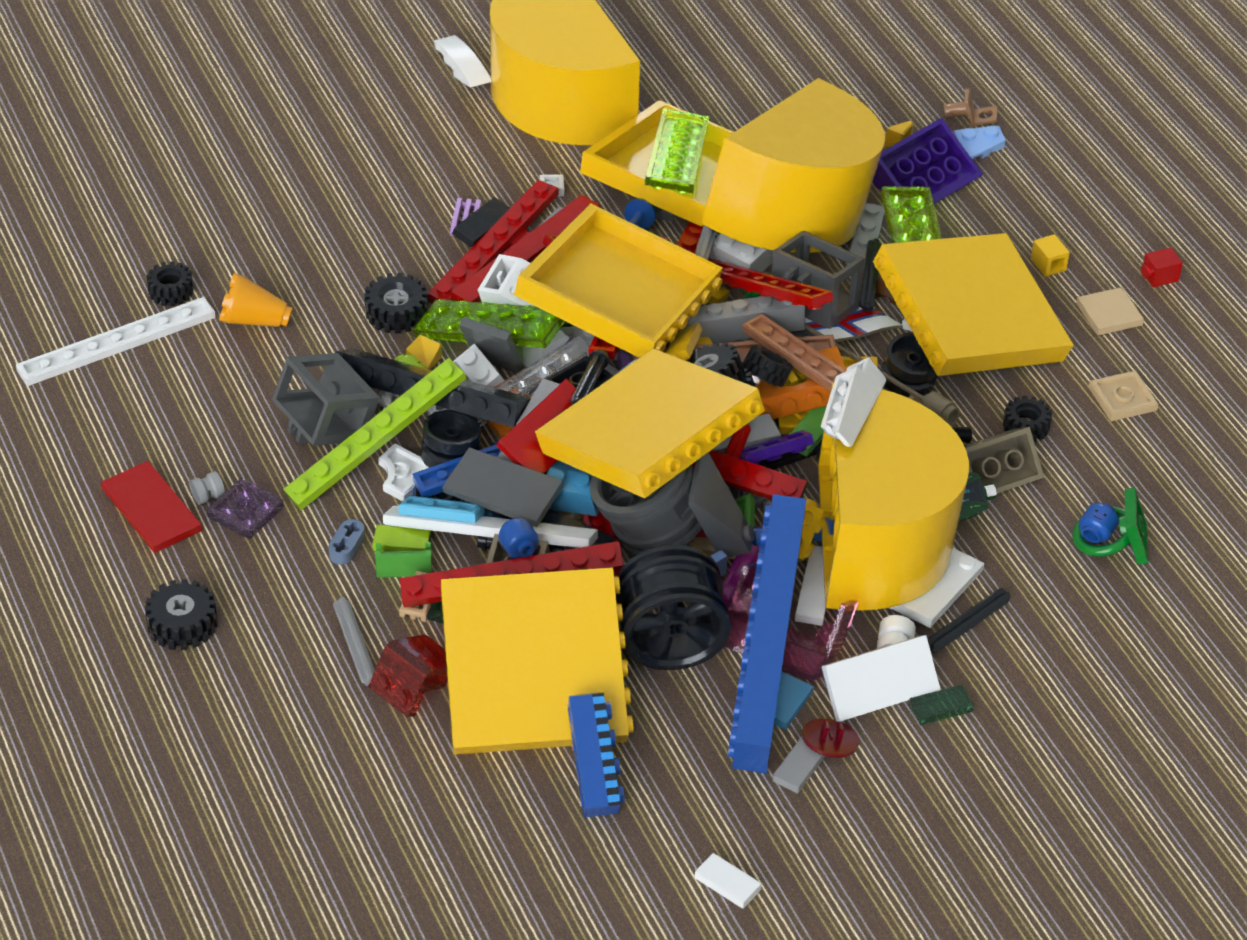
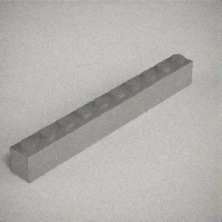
M771 296L712 303L700 306L697 315L689 318L685 328L699 322L703 329L700 337H709L712 344L751 338L743 332L742 324L760 314H764L788 332L805 330V306L792 305V302L778 301L775 297ZM576 326L562 327L561 329L570 338L553 360L556 370L561 369L568 363L573 364L585 356L589 357L588 348L594 335ZM668 342L665 348L669 347L671 343Z

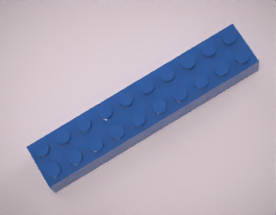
M773 494L772 504H766L729 741L728 757L733 758L732 769L767 774L806 499Z

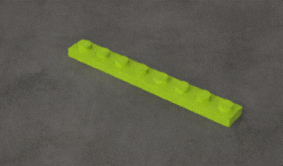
M450 358L445 360L283 489L286 495L300 510H303L467 379L465 373Z

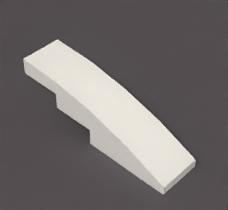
M456 35L434 40L435 49L443 54L444 62L453 68L455 78L469 87L491 82V77L480 60Z
M814 545L808 559L795 621L823 626L827 608H825L822 547Z

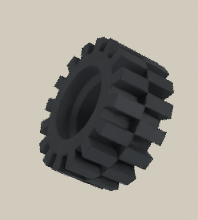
M170 261V265H166V262H163L161 267L155 265L154 270H149V274L146 277L148 294L151 300L154 299V303L158 304L161 302L162 306L170 303V306H175L174 303L178 302L180 305L183 304V299L188 301L189 296L193 295L192 272L186 265L183 267L182 263L178 262L175 265L173 261Z
M756 345L751 346L742 363L743 367L747 368L753 376H757L758 379L765 380L766 383H772L774 386L779 387L784 386L793 369L792 364L787 362L785 358H781L780 355Z
M1023 396L1022 400L1019 397H1015L1014 401L1010 400L1005 407L1003 429L1006 432L1015 428L1030 427L1034 443L1037 441V438L1041 441L1044 439V436L1048 435L1050 430L1052 410H1049L1050 406L1048 404L1044 405L1042 399L1037 402L1036 397L1033 396L1031 399ZM1021 418H1030L1034 421H1026Z

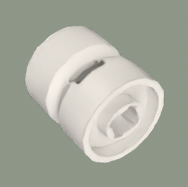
M891 615L883 618L880 622L877 649L914 638L916 630L914 622L901 615Z

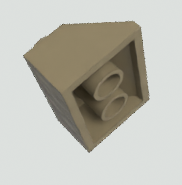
M1030 427L1015 428L964 445L969 460V473H978L982 485L994 484L997 493L1044 478Z

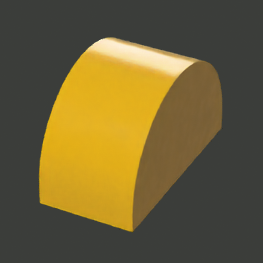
M492 0L490 6L491 95L497 109L510 123L522 131L544 140L570 145H594L638 115L640 60L596 0Z
M817 78L724 139L701 224L734 240L769 250H775L803 231L836 246L843 245L857 232L885 143V133L882 124L876 115L857 98ZM810 246V253L821 251ZM796 248L790 252L796 253Z
M881 390L851 447L845 446L840 440L823 432L818 461L820 509L824 510L821 517L824 519L821 528L825 608L863 611L885 609L905 604L931 590L946 573L950 562L969 474L967 451L958 434L939 415L922 404L894 392ZM825 517L835 520L833 535H830Z

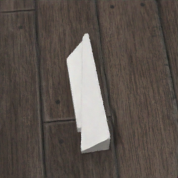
M869 357L847 367L846 372L836 376L821 424V428L827 435L840 440L847 447L853 445L886 382L885 376Z

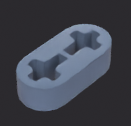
M349 519L340 525L328 546L329 558L333 563L343 565L349 563L354 558L365 538L364 524L361 521Z

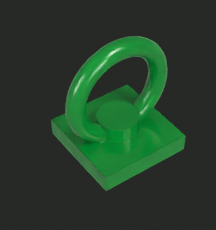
M1135 487L1125 489V509L1112 506L1118 515L1121 537L1115 542L1104 546L1090 545L1081 535L1078 524L1079 520L1074 526L1072 533L1073 542L1082 553L1095 557L1109 556L1118 553L1131 543L1137 564L1148 563V524Z

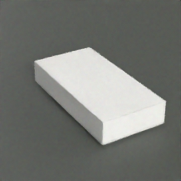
M714 853L695 871V879L742 909L761 890L762 883Z

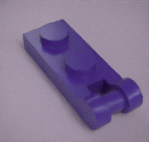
M801 430L743 448L739 459L759 465L761 460L765 459L767 461L778 460L782 458L784 453H800L807 450V446L814 444L813 436L811 433Z

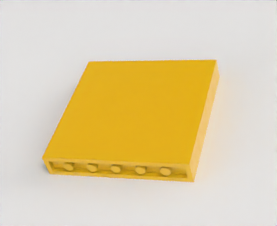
M659 100L583 151L580 173L638 199L646 200L658 208L703 227L704 225L701 222L724 139L732 134L733 131Z
M590 204L518 275L514 296L640 358L652 349L663 352L666 344L673 342L678 330H683L689 318L697 315L700 306L707 304L712 292L716 293L719 290L723 281L720 278L723 268L606 210Z
M1007 233L882 244L873 260L876 269L884 280L886 287L889 289L896 305L902 312L937 376L1063 362L1073 347L1072 341Z
M652 349L536 430L535 433L543 454L642 498H646L763 413L765 409L758 388Z
M613 568L441 579L453 755L573 746L567 709L569 696L603 692L605 702H610L612 719L608 720L609 730L614 729L616 743L627 742L629 733H633L632 715L627 716L626 705L631 704L629 687H624L623 677H628L627 659H622L621 649H625L624 631L619 632L618 621L623 620L622 605L616 604V594H620L619 577H614Z

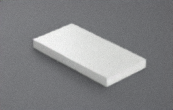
M926 635L914 637L822 666L837 722L941 690Z

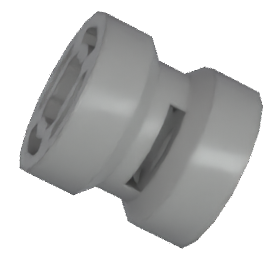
M216 471L208 473L203 479L195 478L189 481L192 496L198 505L207 503L209 498L217 499L225 496L223 482Z

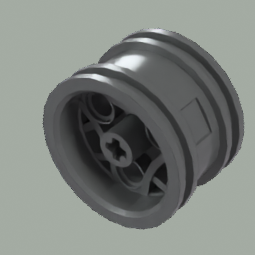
M692 464L646 498H642L592 475L590 481L592 500L601 514L610 521L614 534L627 551L638 555L646 550L660 546L685 545L702 530L700 523L688 504L694 473Z

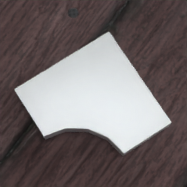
M395 443L379 457V465L388 474V478L383 484V491L404 501L408 496L413 495L415 484L412 474L429 467L424 464L420 456Z

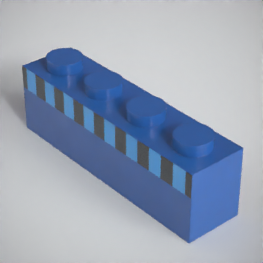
M604 692L569 696L567 709L583 818L618 814L620 805L625 802L623 786H618L616 775H620L619 758H614L612 747H616V736L614 729L609 730L608 720L612 719L610 702H605Z

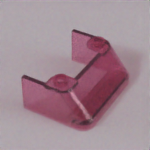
M757 562L743 565L728 609L731 633L725 646L743 654ZM851 600L841 603L835 622L823 624L819 628L816 638L788 628L782 670L809 681L821 678L824 675L822 666L832 663L845 642L858 602Z

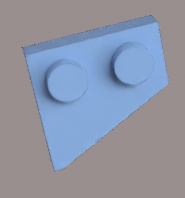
M999 126L954 130V135L972 160L978 156L985 158L991 152H996L1005 147L1006 140Z

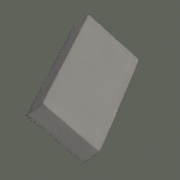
M801 737L773 774V782L798 794L825 756L811 750Z

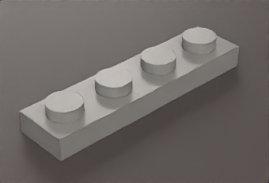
M865 204L857 232L853 236L850 252L865 258L867 242L874 240V238L879 239L886 206Z

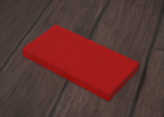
M565 379L511 429L496 446L514 464L544 474L558 460L542 453L535 431L572 406L570 400L576 388Z
M149 461L101 482V489L154 553L202 531L201 523Z

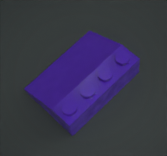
M940 118L882 151L873 178V184L877 189L915 216L978 179L983 173L945 121Z

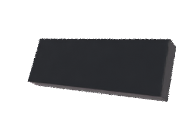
M494 196L455 226L452 234L469 247H472L510 207Z

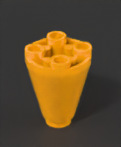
M234 273L229 286L231 287L229 293L226 292L222 303L223 309L219 320L229 324L280 327L282 325L287 327L293 308L287 306L286 302L245 276Z

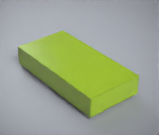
M376 525L373 551H376V543H381L382 552L425 551V542H430L431 530Z

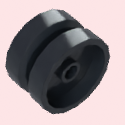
M904 333L897 335L890 341L881 370L923 396L929 394L934 388L937 374L918 344L913 333ZM886 379L884 385L891 392L907 398L911 395Z
M442 410L427 416L423 423V440L421 444V459L424 464L430 468L462 457L469 447L479 451L481 424L471 415L454 410Z

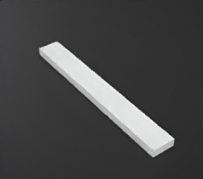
M205 297L18 363L16 364V369L26 386L214 319L215 311Z
M392 506L383 515V524L491 538L494 537V534H499L502 525L510 520L482 516L476 523L401 515L399 514V506ZM540 523L538 527L531 525L538 534L539 540L548 541V544L581 548L591 546L598 539V529Z

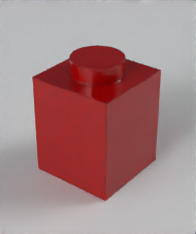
M1172 248L1145 253L1141 273L1152 287L1178 282L1183 262Z

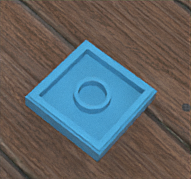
M781 671L774 725L786 730L813 694L814 686Z

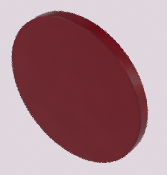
M819 718L809 721L803 727L802 739L804 743L818 754L842 758L854 754L858 749V734L849 725L841 721L837 722L834 719Z

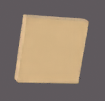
M1122 287L1077 297V306L1097 336L1143 326L1144 318Z
M1136 370L1089 381L1088 388L1110 421L1154 412L1158 409L1159 404Z

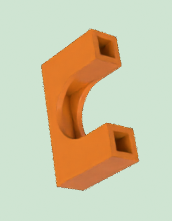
M838 346L818 351L846 370ZM752 375L755 386L759 389L765 409L760 415L769 413L772 419L824 407L828 404L830 392L812 379L793 386L779 387L774 386L772 383L768 384L765 380H760L757 376Z

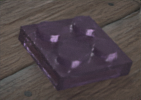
M240 478L206 510L208 518L251 539L284 508V504L281 498Z

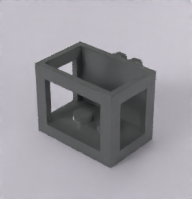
M803 231L773 251L771 275L832 291L833 301L823 304V308L810 310L805 306V318L831 329L859 309L865 258ZM810 246L845 261L849 265L834 275L809 263ZM796 248V256L788 254ZM851 276L850 292L847 295L839 291L840 283Z
M338 353L287 357L272 401L288 417L287 430L291 435H297L296 441L300 445H306V443L310 442L313 446L342 443L373 418L380 397ZM325 365L320 381L306 368ZM294 371L310 387L309 389L288 390Z

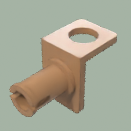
M969 88L965 89V99L963 102L944 104L946 119L966 115L969 117L971 127L996 123L998 121L997 106L974 109ZM984 113H992L989 118H980Z

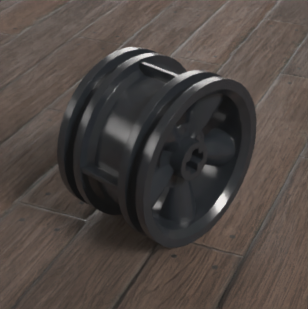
M660 546L636 555L620 569L616 576L619 577L620 594H616V602L622 605L623 620L621 621V631H624L625 649L636 662L658 670H680L699 665L711 659L726 645L731 633V623L727 605L722 598L723 585L720 570L710 555L690 546ZM683 602L692 603L686 608ZM660 606V612L658 614L647 613L650 610Z

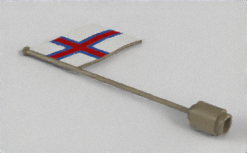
M859 307L857 311L831 329L805 318V330L815 336L833 334L838 349L857 362L864 359L836 342L858 339L885 330L903 328L902 324L875 308L872 311L867 310V312H863L862 308ZM880 370L888 381L921 400L920 404L939 415L950 426L958 420L960 410L951 400L936 391L923 396Z

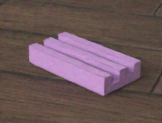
M457 198L450 236H454L452 231L458 225L461 209H464L463 221L469 216L470 210L475 212L481 207V200L476 199V203H472V199L462 202V198Z

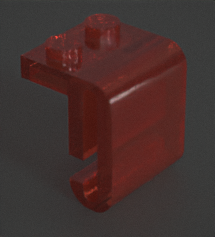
M426 634L392 640L385 646L368 687L407 718L416 715L425 692L446 687L448 682L446 650Z

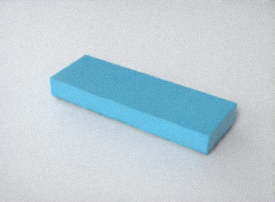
M408 496L398 505L399 514L469 523H476L485 514L484 507L473 503Z

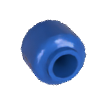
M1107 503L1090 504L1078 523L1081 535L1091 543L1108 541L1119 524V518L1115 509Z
M522 518L506 521L498 534L499 543L506 553L514 559L529 557L534 553L539 544L538 534L530 523Z

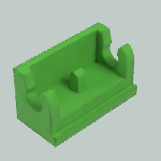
M425 542V551L382 552L381 543H376L377 578L414 576L416 571L432 573L431 542Z

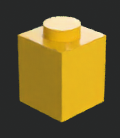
M1055 234L1033 240L1031 260L1045 277L1067 270L1070 252Z

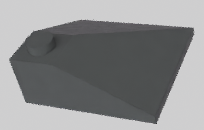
M706 453L695 462L688 504L716 552L722 550L727 555V558L748 554L751 552L752 541L755 540L754 529L752 525L747 523L709 453Z

